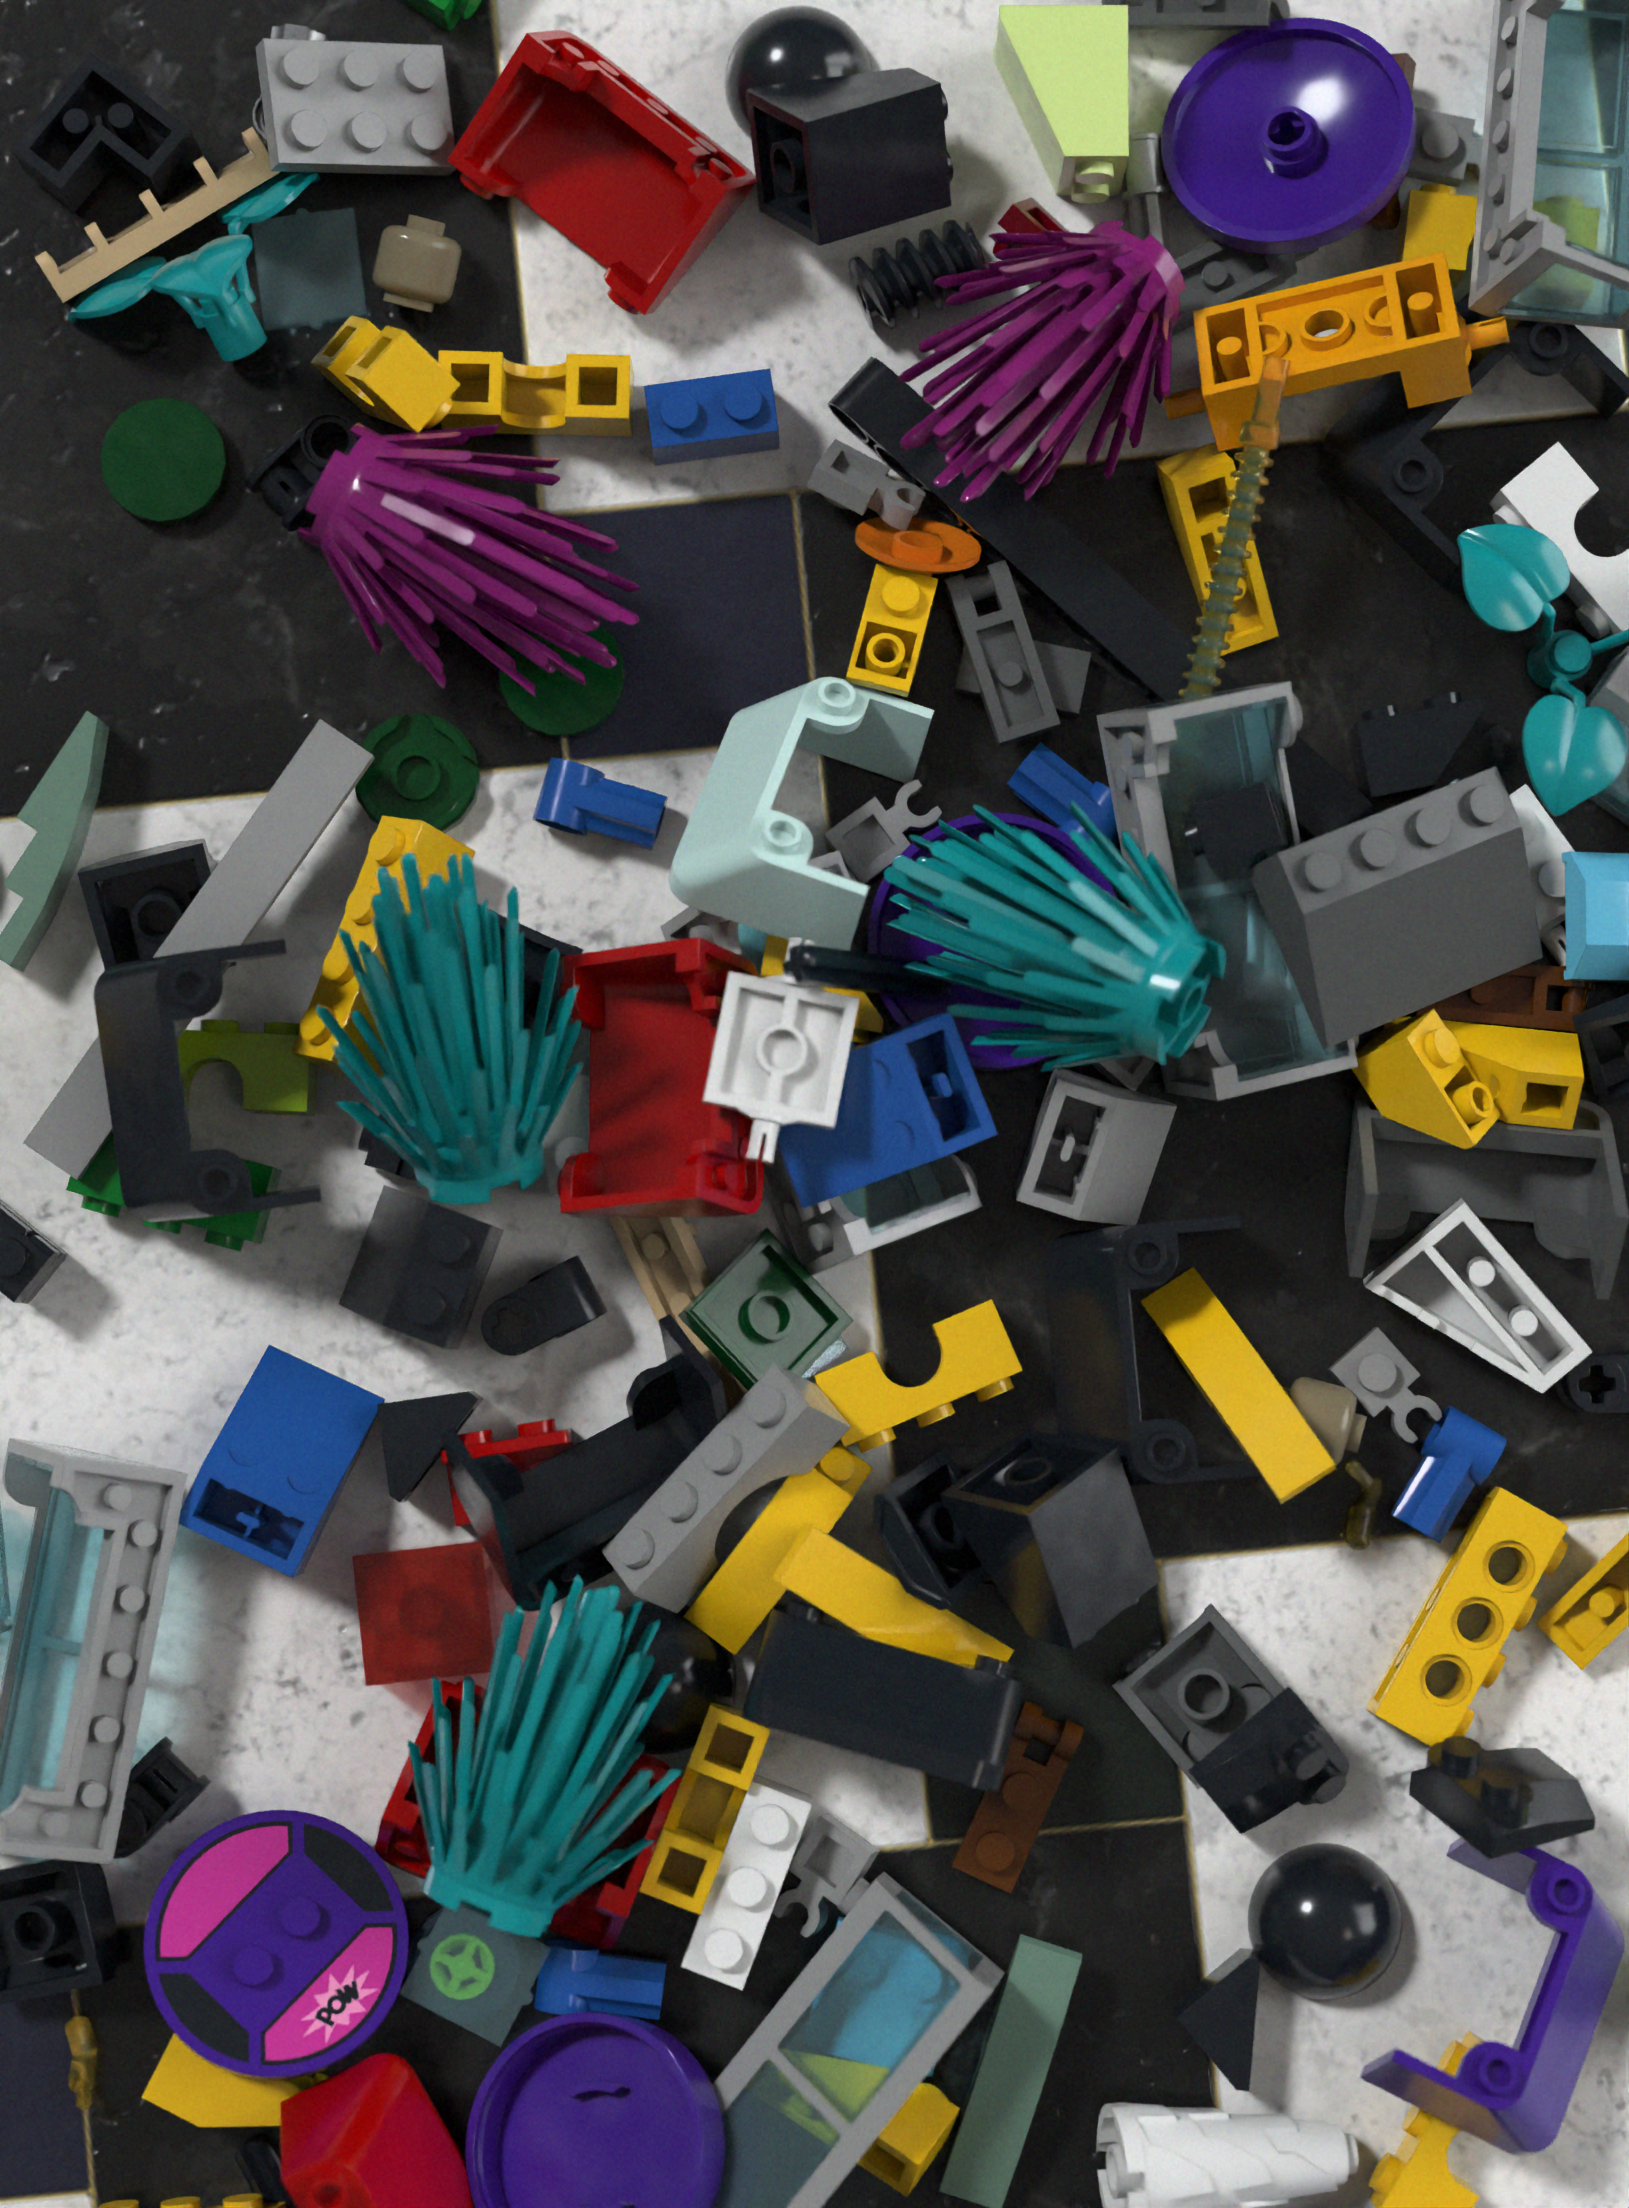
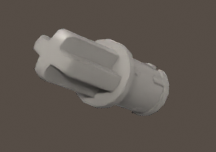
M1154 132L1130 134L1129 158L1125 170L1127 191L1122 194L1121 198L1122 204L1129 207L1131 232L1142 241L1151 234L1171 253L1166 202L1171 199L1172 193L1170 188L1164 186L1160 148L1161 136Z

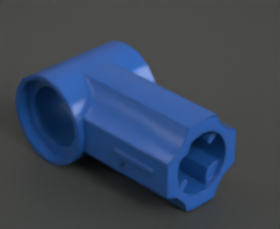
M1040 742L1018 767L1006 784V788L1057 827V829L1069 836L1071 831H1077L1089 842V834L1070 812V800H1073L1080 806L1103 835L1105 834L1116 847L1119 843L1110 788L1098 781L1091 783Z
M550 758L532 817L534 821L571 834L586 836L587 832L653 850L664 818L668 801L667 796L641 789L634 785H627L604 778L605 774L603 772L574 761Z
M1449 1405L1442 1412L1443 1417L1435 1422L1421 1450V1454L1424 1457L1413 1476L1407 1482L1404 1491L1390 1515L1439 1544L1473 1487H1479L1495 1467L1507 1441L1504 1436L1452 1405Z
M544 1940L541 1947L534 2008L557 2015L595 2011L659 2020L667 1961L600 1952L599 1947H590L576 1941Z

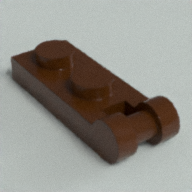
M1526 964L1413 1012V1017L1434 1008L1440 1019L1446 1021L1578 1034L1575 1030L1572 1016L1587 1011L1588 992L1595 991L1596 982L1564 980L1566 967ZM1548 987L1563 990L1561 1011L1546 1010Z
M1027 1700L1024 1701L1016 1716L998 1792L983 1791L951 1862L952 1867L1010 1894L1084 1731V1726L1068 1719L1061 1724L1042 1715L1043 1708ZM1031 1738L1052 1747L1045 1764L1023 1755Z

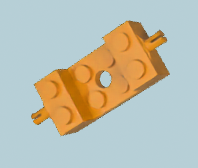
M1445 251L1193 311L1201 378L1200 387L1171 393L1170 398L1164 394V403L1169 421L1206 412L1210 420L1218 452L1281 438L1276 399L1296 394H1305L1314 390L1357 380L1370 379L1400 371L1408 409L1443 402L1448 399L1472 394L1468 365L1472 357L1471 350L1501 343H1510L1505 316L1502 315L1498 318L1466 325L1465 319L1457 312ZM1325 330H1338L1329 336L1315 337V335Z

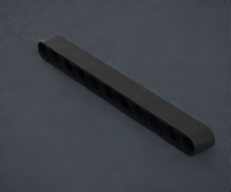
M870 357L827 403L833 415L904 481L920 487L922 491H925L924 499L956 528L973 536L981 545V550L995 563L1005 560L1012 578L1150 703L1157 704L1188 698L1200 647L1036 499L1031 496V498L1025 501L1024 489L1006 472L1002 471L980 497L973 498L968 502H961L960 498L964 490L987 466L990 460L975 470L968 478L964 477L962 471L947 486H935L933 483L934 478L948 466L944 459L948 451L942 453L936 448L935 442L939 435L922 448L914 447L903 450L900 444L902 437L935 409L925 402L906 382L898 383L899 376L877 358ZM1217 662L1215 663L1208 694L1243 688ZM1237 706L1203 713L1196 744L1242 786L1251 784ZM1183 718L1175 719L1174 724L1181 729ZM1296 735V739L1290 747L1284 748L1299 837L1303 841L1307 842L1379 813L1376 807L1298 735Z

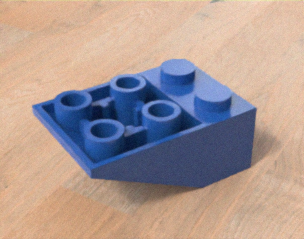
M947 1012L928 1016L850 1048L834 1128L827 1130L798 1123L779 1126L776 1145L800 1206L804 1209L937 1160L995 1136L998 1133L952 1015Z
M269 1345L205 1458L181 1508L178 1524L292 1578L303 1574L379 1414L377 1404H383L385 1398Z

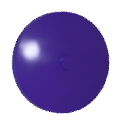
M1279 19L1270 21V30H1243L1229 37L1206 53L1186 74L1174 92L1164 118L1161 134L1163 165L1177 203L1194 225L1208 236L1230 247L1252 253L1281 255L1309 251L1331 244L1356 231L1371 220L1396 193L1409 169L1415 149V109L1407 80L1393 56L1369 35L1346 24L1327 19Z

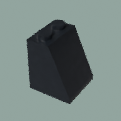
M908 67L758 86L746 90L759 211L815 244L822 246L951 206L950 182L953 178V164L946 148L944 124L948 117V103L941 89L940 82Z
M384 1185L339 1305L382 1326L440 1348L459 1349L504 1230Z
M1027 1429L940 1494L946 1510L1030 1638L1074 1650L1076 1647L1091 1641L1096 1631L1120 1612L1135 1606L1139 1597L1161 1581L1118 1449L1115 1447Z

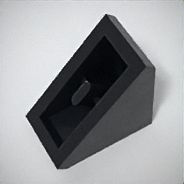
M466 1391L377 1404L389 1495L399 1503L409 1499L441 1456L440 1451L445 1450L441 1433L453 1428L455 1433L458 1434L482 1402L483 1397L475 1391Z
M1244 1948L1236 1951L1172 2005L1171 2008L1176 2018L1236 2090L1249 2091L1260 1958L1253 1949Z

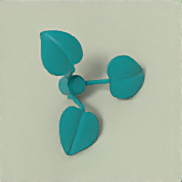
M318 172L277 174L220 208L217 216L221 223H229V236L212 240L190 255L178 257L169 263L166 262L164 257L158 256L137 258L87 288L80 295L67 316L71 324L77 318H96L122 311L142 299L153 289L156 292L170 294L189 313L198 329L206 328L223 361L238 360L253 353L266 342L267 336L250 305L256 300V297L250 287L245 259L252 250L253 242L248 235L242 233L249 223H259L272 217L288 206L311 182H319L320 176ZM235 273L237 277L238 290H235L233 284L230 283ZM191 298H198L202 308H199Z
M1489 524L1464 531L1457 537L1462 563L1463 588L1471 609L1485 625L1503 632H1520L1531 627L1538 620L1540 614H1542L1541 629L1535 634L1539 643L1531 649L1528 655L1527 667L1529 674L1538 685L1550 689L1554 694L1562 693L1572 700L1570 701L1559 695H1548L1539 699L1529 710L1522 729L1523 755L1532 786L1546 810L1552 816H1559L1607 788L1623 769L1627 755V742L1620 722L1615 715L1603 707L1592 706L1585 708V694L1569 683L1581 678L1588 672L1592 665L1593 656L1629 642V629L1593 643H1589L1582 634L1573 630H1562L1555 633L1553 627L1556 612L1549 601L1560 596L1570 583L1568 564L1559 547L1544 534L1524 526Z

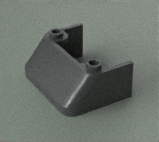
M1364 1087L1359 1088L1352 1115L1344 1211L1350 1277L1362 1278L1369 1241H1386L1396 1238L1406 1231L1410 1211L1442 1214L1462 1198L1478 1218L1534 1223L1538 1242L1556 1257L1563 1259H1590L1596 1299H1610L1629 1222V1212L1612 1120L1602 1107L1579 1099L1572 1130L1509 1124L1497 1119L1475 1146L1462 1149L1383 1117Z

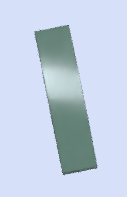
M89 711L85 712L17 816L18 819L35 829L37 833L3 883L5 887L24 899L0 934V960L21 972H24L58 912L82 855L100 792L109 727Z
M1020 1934L982 2042L981 2056L961 2110L960 2124L941 2175L940 2192L986 2207L1002 2208L1064 2022L1082 1962L1081 1953Z

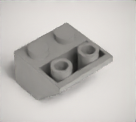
M1064 1068L1053 1070L1014 1184L1016 1200L1081 1221L1121 1225L1137 1224L1177 1108L1176 1104Z

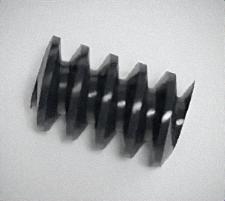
M952 219L944 221L942 225V242L931 229L921 230L919 234V251L907 238L898 239L895 244L896 260L883 247L875 248L872 253V270L858 256L852 257L849 260L850 278L863 314L872 330L873 317L878 315L891 330L897 328L896 308L900 306L907 311L914 321L920 319V299L926 297L937 311L943 310V290L950 288L956 294L959 293V289L963 284L942 288L933 284V281L944 276L987 268L984 264L986 262L981 247L969 223L966 222L965 233L960 225Z

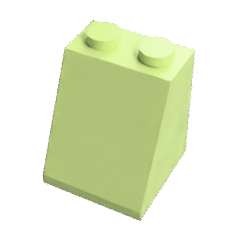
M1000 5L994 44V62L1056 195H1071V199L1074 202L1084 204L1101 203L1108 200L1109 195H1119L1129 158L1128 5Z

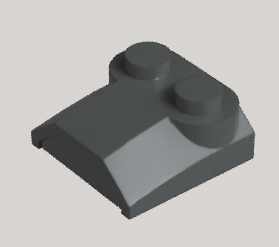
M1212 1603L1204 1609V1612L1198 1619L1130 1676L1117 1681L1113 1685V1688L1197 1789L1201 1788V1786L1188 1770L1285 1690Z

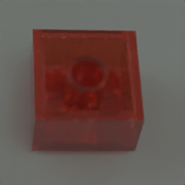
M480 1539L366 1551L352 1556L366 1686L431 1679V1674L436 1678L490 1672L499 1633L491 1561Z

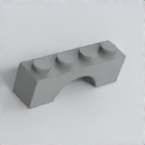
M774 1363L601 1552L633 1595L678 1613L720 1568L715 1556V1542L718 1532L730 1512L746 1496L770 1481L789 1475L808 1474L851 1426L816 1384Z

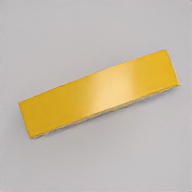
M1194 1267L1140 1301L1210 1407L1214 1408L1244 1454L1248 1455L1280 1504H1283L1336 1469L1334 1461L1296 1406Z
M806 1522L771 1577L779 1584L867 1638L960 1665L961 1663L974 1665L977 1654L1008 1662L1014 1652L1008 1645L960 1617L949 1608L941 1611L906 1593L898 1578L892 1572Z

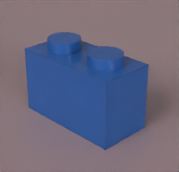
M770 369L644 386L656 466L780 449L779 427Z

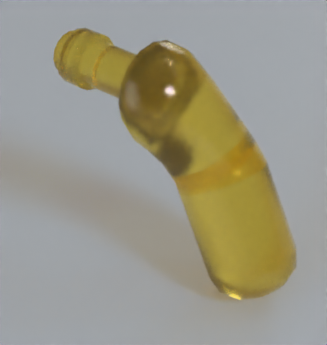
M1352 1459L1345 1465L1346 1472L1353 1476L1364 1489L1350 1508L1345 1540L1351 1549L1361 1551L1368 1548L1371 1543L1374 1517L1384 1492V1485L1380 1476L1373 1479L1362 1468V1464L1358 1460Z
M75 2016L67 2021L65 2025V2032L72 2053L67 2084L70 2090L77 2095L75 2098L76 2106L81 2110H86L92 2104V2096L89 2091L93 2088L96 2080L97 2044L89 2019L84 2016Z

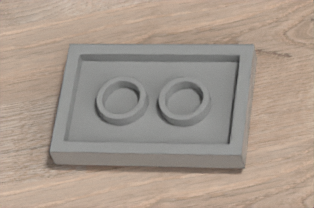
M263 38L255 47L271 171L450 175L456 169L447 161L455 148L442 45Z

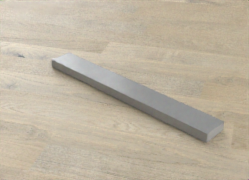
M320 719L153 958L245 944L375 757ZM232 962L220 964L222 976ZM192 1019L174 1021L177 1041ZM99 1035L23 1142L76 1180H80L113 1134Z

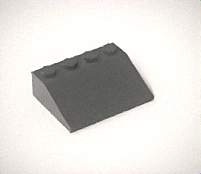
M1497 766L1279 852L1247 869L1323 1050L1543 958L1522 825Z

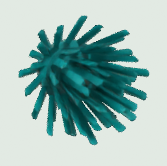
M1070 800L1071 814L1090 836L1088 842L1079 832L1071 831L1072 843L1139 914L1075 870L1029 831L1022 832L1015 826L1013 828L979 805L973 804L976 817L994 829V836L987 833L980 835L979 840L981 843L938 819L940 830L956 840L947 839L943 843L940 841L931 842L917 835H909L915 847L932 854L942 861L924 856L914 861L903 855H897L892 861L893 867H887L884 871L885 880L931 902L934 907L967 922L968 925L901 893L889 899L909 909V915L903 914L899 917V920L895 919L885 925L993 966L944 951L940 955L927 957V962L935 967L911 962L903 968L911 972L1024 1002L1019 1010L956 1004L948 1008V1013L953 1016L1037 1024L1046 1027L993 1029L986 1036H976L969 1045H1025L1019 1046L1012 1053L1014 1058L1073 1054L1046 1061L1040 1071L1044 1072L1143 1055L1165 1066L1166 1054L1179 1059L1193 1043L1212 1007L1201 1003L1210 976L1214 975L1220 979L1223 978L1226 963L1225 949L1221 944L1198 933L1160 863L1151 851L1147 859H1145L1128 832L1122 831L1121 844L1146 884L1109 838L1099 831L1076 802Z
M452 852L447 861L449 873L447 883L444 882L440 874H433L428 879V886L422 889L416 856L413 853H406L401 858V866L410 912L406 916L398 880L392 877L384 866L380 867L377 871V880L381 894L373 896L371 901L376 917L372 916V923L387 973L384 966L380 963L378 955L372 953L371 947L365 941H360L358 949L366 969L365 972L350 933L338 928L339 937L387 1053L360 1011L355 1010L352 1012V1020L385 1076L378 1077L327 1008L316 1006L318 1016L340 1044L332 1045L334 1053L339 1059V1067L396 1132L363 1102L342 1101L336 1103L414 1168L418 1187L426 1186L431 1200L458 1205L490 1202L489 1189L518 1180L519 1188L523 1190L533 1184L545 1170L546 1160L542 1143L584 1062L572 1064L569 1069H566L562 1077L581 1029V1021L577 1020L569 1025L564 1037L579 985L569 989L567 995L558 1000L549 1035L544 1037L559 962V951L557 948H553L547 956L527 1057L529 1031H523L524 932L519 935V896L517 888L513 886L507 894V1003L504 1004L499 917L494 910L488 911L487 898L481 903L478 910L471 857L466 853L461 856V880L458 860Z
M579 1574L575 1577L553 1636L549 1639L540 1669L539 1665L553 1622L550 1611L556 1589L551 1580H549L546 1586L524 1663L516 1651L525 1614L520 1605L514 1609L513 1616L507 1609L505 1610L500 1635L497 1638L473 1756L475 1682L469 1675L463 1679L460 1742L455 1753V1803L451 1711L442 1704L441 1682L432 1674L437 1774L434 1766L422 1762L419 1746L408 1740V1749L415 1778L414 1785L431 1858V1865L422 1890L433 1900L455 1912L458 1911L460 1904H462L469 1910L490 1918L488 1926L528 1937H541L542 1932H547L555 1910L654 1842L642 1838L626 1850L614 1849L577 1876L578 1873L633 1823V1820L683 1771L671 1769L642 1796L650 1786L648 1780L652 1777L653 1772L641 1770L573 1846L574 1842L628 1772L633 1762L637 1760L645 1749V1744L635 1741L676 1674L664 1675L652 1696L644 1698L641 1703L635 1704L618 1733L654 1665V1656H645L658 1630L660 1620L648 1623L634 1654L628 1656L602 1709L643 1600L631 1605L623 1627H621L623 1615L621 1612L615 1611L621 1595V1591L616 1585L598 1588L596 1591L593 1589L585 1590L578 1608L574 1609L583 1587Z

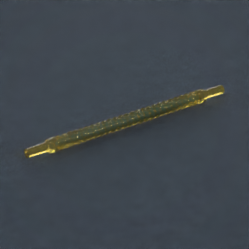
M1265 356L1251 419L1243 421L1239 442L1245 445L1243 452H1237L1234 456L1236 460L1240 461V468L1238 471L1230 473V477L1236 480V485L1234 489L1226 491V496L1231 498L1232 502L1230 507H1224L1221 511L1227 517V523L1225 526L1217 528V532L1223 535V540L1221 544L1213 546L1214 552L1219 553L1217 562L1209 564V569L1214 571L1213 580H1207L1204 583L1205 588L1210 590V595L1207 599L1200 600V605L1206 608V613L1204 617L1196 618V624L1202 627L1200 635H1193L1191 638L1192 642L1197 644V650L1195 653L1187 655V659L1193 662V667L1191 671L1183 673V678L1189 680L1187 689L1179 690V696L1182 698L1211 694L1213 686H1220L1222 682L1220 678L1216 677V671L1218 668L1226 666V662L1220 659V653L1222 650L1230 648V643L1224 640L1226 632L1234 631V625L1229 623L1230 614H1236L1239 611V608L1233 604L1234 597L1243 594V589L1237 586L1239 577L1247 576V571L1242 568L1243 559H1250L1252 557V553L1246 550V544L1248 541L1256 539V534L1250 531L1252 523H1257L1261 519L1255 513L1256 505L1265 502V498L1259 495V489L1261 486L1269 484V479L1264 477L1263 474L1265 467L1273 466V460L1268 458L1269 450H1276L1280 440L1281 429L1275 425L1291 362L1289 360ZM1209 713L1180 718L1179 724L1175 725L1177 740L1171 744L1169 750L1172 752L1169 761L1170 773H1167L1166 778L1158 780L1159 786L1163 788L1161 799L1173 865L1179 863V858L1173 855L1175 847L1183 846V840L1177 837L1179 829H1184L1182 814L1183 812L1190 811L1189 806L1191 804L1186 802L1187 794H1194L1196 791L1195 786L1190 784V779L1192 776L1200 774V769L1195 767L1194 763L1196 758L1204 757V751L1199 749L1200 740H1207L1209 737L1208 733L1203 731L1204 723L1213 720V716Z

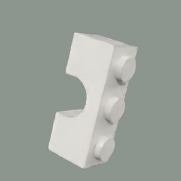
M1557 442L1500 489L1489 504L1496 511L1493 514L1495 524H1514L1534 529L1547 536L1559 547L1570 571V583L1564 592L1578 607L1575 610V615L1580 624L1591 636L1600 640L1602 637L1607 638L1629 629V548L1617 556L1599 557L1591 554L1581 546L1575 535V516L1600 489L1563 446Z
M754 1774L736 1817L703 1910L697 1918L689 1939L681 1967L743 1990L811 1810L812 1795Z

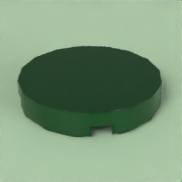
M167 397L141 401L121 413L106 432L100 454L103 481L117 504L132 516L134 515L138 519L146 520L147 523L160 526L188 523L208 511L218 498L217 494L222 489L223 481H226L229 470L226 443L210 417L191 403Z
M601 625L594 631L583 632L604 644L608 648V653L616 658L617 664L614 667L605 668L579 654V658L521 626V630L559 654L562 660L582 672L585 676L586 686L580 685L557 669L553 673L546 672L506 644L504 652L515 660L516 671L535 685L536 697L533 696L499 668L500 689L511 713L529 730L550 738H568L567 736L586 734L598 729L616 711L625 688L624 660L614 637Z
M428 714L394 716L371 730L362 743L361 747L371 753L375 759L355 786V792L358 802L371 821L377 826L382 816L424 821L446 834L464 821L476 803L481 779L476 753L463 733L441 717Z

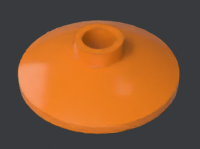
M881 517L866 520L856 528L855 542L862 551L886 565L932 577V574L950 573L970 568L978 563L981 556V545L973 536L951 525L929 519L912 517L906 531L890 526Z

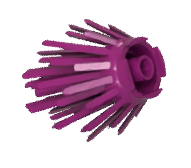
M1116 220L1104 221L1093 227L1088 233L1043 230L1045 234L994 233L989 235V237L997 244L1048 246L1003 249L995 254V257L1002 261L984 263L988 266L987 268L944 276L933 281V284L942 288L963 284L959 289V293L951 295L946 300V304L952 306L1041 281L1039 285L1004 304L922 340L918 346L919 351L926 353L933 350L935 353L905 370L898 377V383L910 382L998 327L1013 320L988 337L984 344L926 383L923 387V400L934 406L970 379L959 391L908 431L901 439V448L908 450L914 447L922 448L939 435L935 442L936 448L942 453L948 451L944 457L948 466L934 478L933 483L935 486H947L962 471L964 477L968 478L975 470L990 460L987 466L964 490L960 501L968 502L973 498L980 497L1004 468L1006 473L1067 403L1037 443L1038 447L1018 473L1016 483L1020 484L1027 481L1047 455L1024 489L1025 501H1027L1039 486L1044 487L1049 484L1084 420L1119 371L1086 453V464L1094 463L1111 423L1115 422L1118 418L1103 468L1106 481L1112 477L1127 427L1130 429L1129 439L1131 447L1136 448L1140 443L1154 367L1153 395L1159 404L1163 401L1164 393L1170 398L1172 327L1180 321L1185 313L1179 311V294L1186 286L1177 263L1156 238L1150 234L1142 241L1135 235L1121 230L1120 228L1124 225V221Z
M360 423L355 424L349 433L360 439L348 456L335 450L305 508L317 515L312 529L300 527L298 529V538L322 551L378 657L383 644L371 621L376 620L380 626H383L386 620L417 663L420 664L421 661L437 683L445 689L447 677L442 672L444 664L427 644L428 642L434 648L439 647V636L428 625L433 623L435 616L536 697L535 685L516 671L515 660L483 636L478 626L470 620L472 619L546 672L553 673L557 669L580 685L586 686L585 676L582 672L562 660L559 654L500 616L502 615L579 658V654L605 668H611L617 664L616 658L608 653V648L604 644L583 632L594 631L599 627L600 620L594 614L608 621L616 622L619 620L627 625L639 623L638 615L608 599L612 597L611 595L528 549L631 593L640 590L641 587L630 580L579 558L578 554L572 551L573 546L571 543L516 520L606 553L619 549L618 545L615 544L616 541L608 536L588 530L590 527L526 505L515 497L473 487L430 471L436 470L553 486L560 480V477L557 475L494 465L553 468L560 459L422 449L428 447L464 446L470 437L494 435L501 424L380 435Z

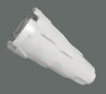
M1127 2102L1105 2104L1101 2109L1098 2119L1096 2152H1106V2169H1097L1103 2208H1264L1288 2203V2198L1338 2190L1337 2185L1345 2184L1348 2180V2174H1355L1358 2169V2150L1354 2136L1351 2133L1344 2134L1341 2125H1331L1325 2121L1292 2120L1286 2115L1228 2114V2112L1218 2108L1165 2107Z

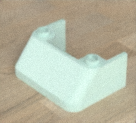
M822 677L735 713L730 720L674 855L669 874V886L674 896L690 907L786 940L789 938L802 939L801 944L809 940L815 942L818 947L850 951L869 886L807 865L813 847L810 831L796 818L771 810V807L796 746L903 783L912 781L934 710L868 687L848 683L841 678Z

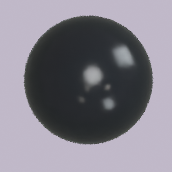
M784 7L758 18L738 38L730 53L726 67L725 94L734 120L751 139L746 98L747 89L773 84L873 72L868 51L863 42L845 21L830 12L815 7Z
M649 1601L643 1602L602 1706L603 1709L628 1656L634 1654L648 1623L660 1620L658 1630L645 1656H654V1665L618 1731L619 1733L635 1704L641 1703L644 1698L652 1696L664 1675L676 1673L635 1741L645 1744V1749L642 1752L645 1754L667 1755L694 1747L711 1702L731 1706L734 1699L737 1679L734 1656L683 1617L691 1607L685 1605L678 1613H675ZM631 1606L620 1611L623 1615L621 1627L625 1623Z
M1315 1843L1301 1846L1285 1853L1265 1870L1258 1880L1250 1899L1248 1932L1252 1948L1260 1958V1964L1283 1987L1308 1998L1318 2000L1341 1999L1355 1995L1370 1987L1389 1968L1397 1954L1401 1941L1402 1911L1394 1886L1384 1871L1373 1860L1347 1846L1332 1843Z

